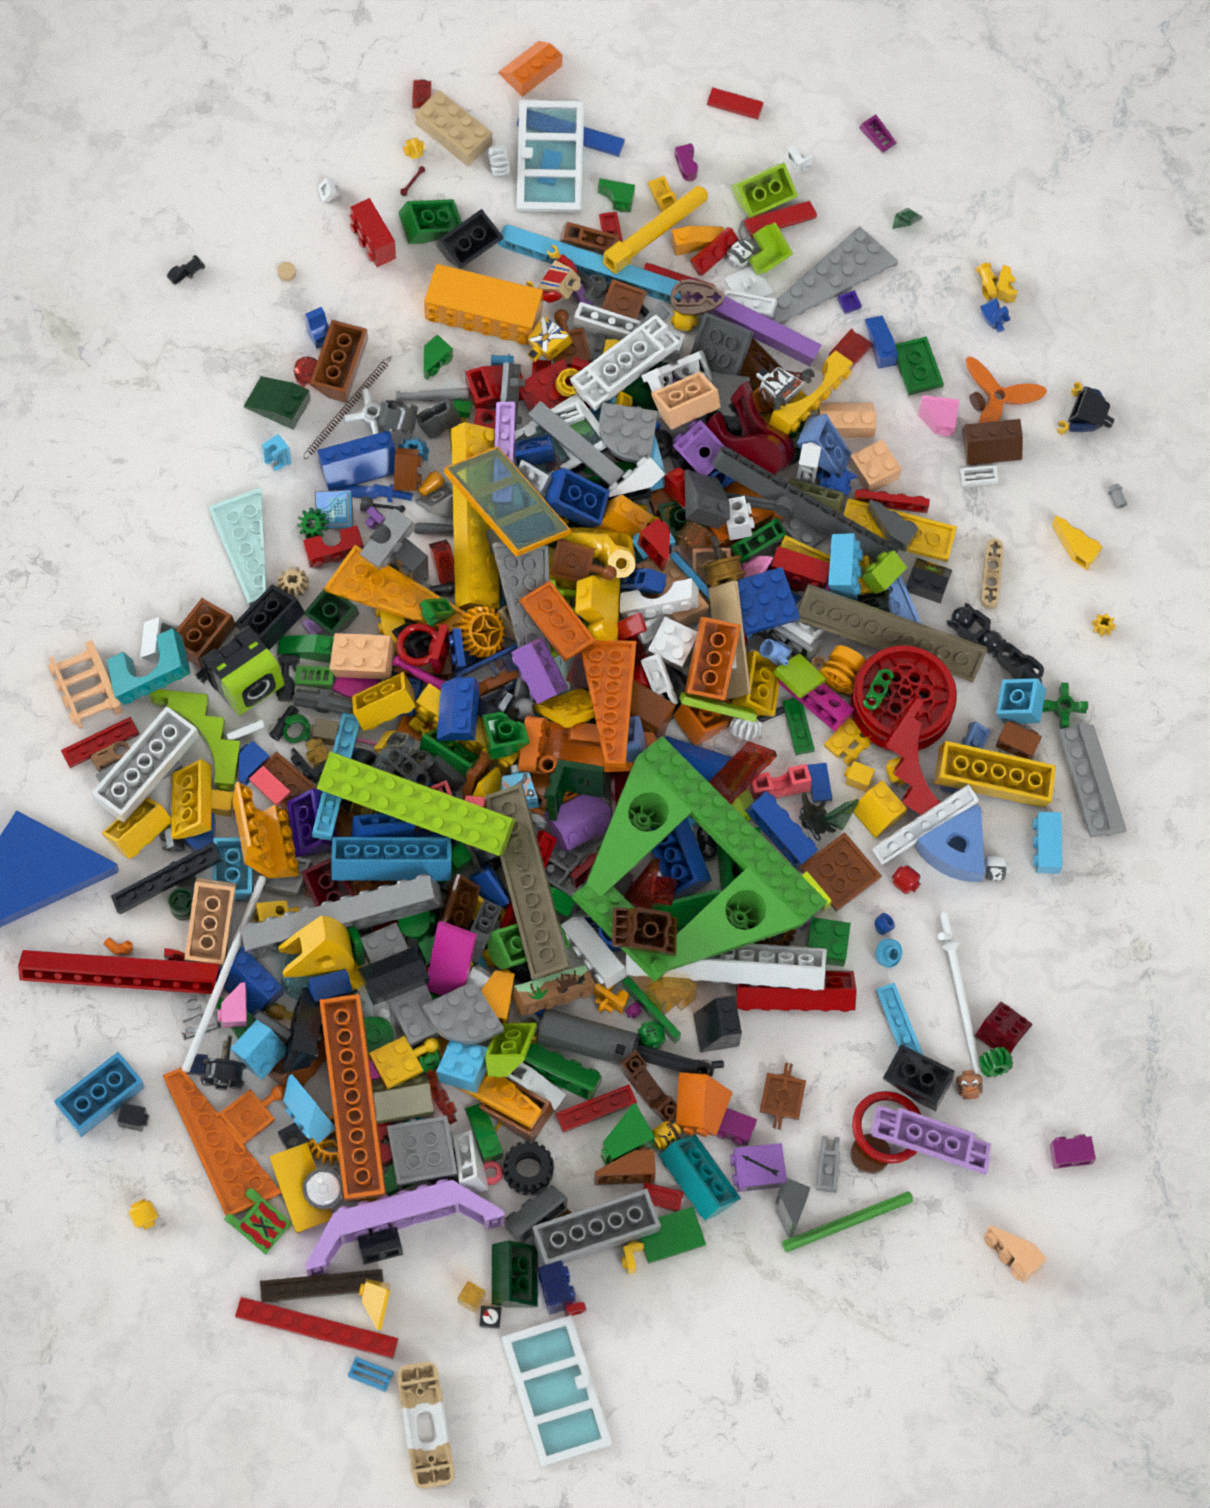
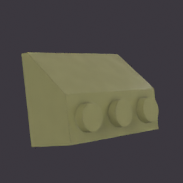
M427 1072L416 1075L388 1090L382 1079L372 1081L378 1124L434 1114Z

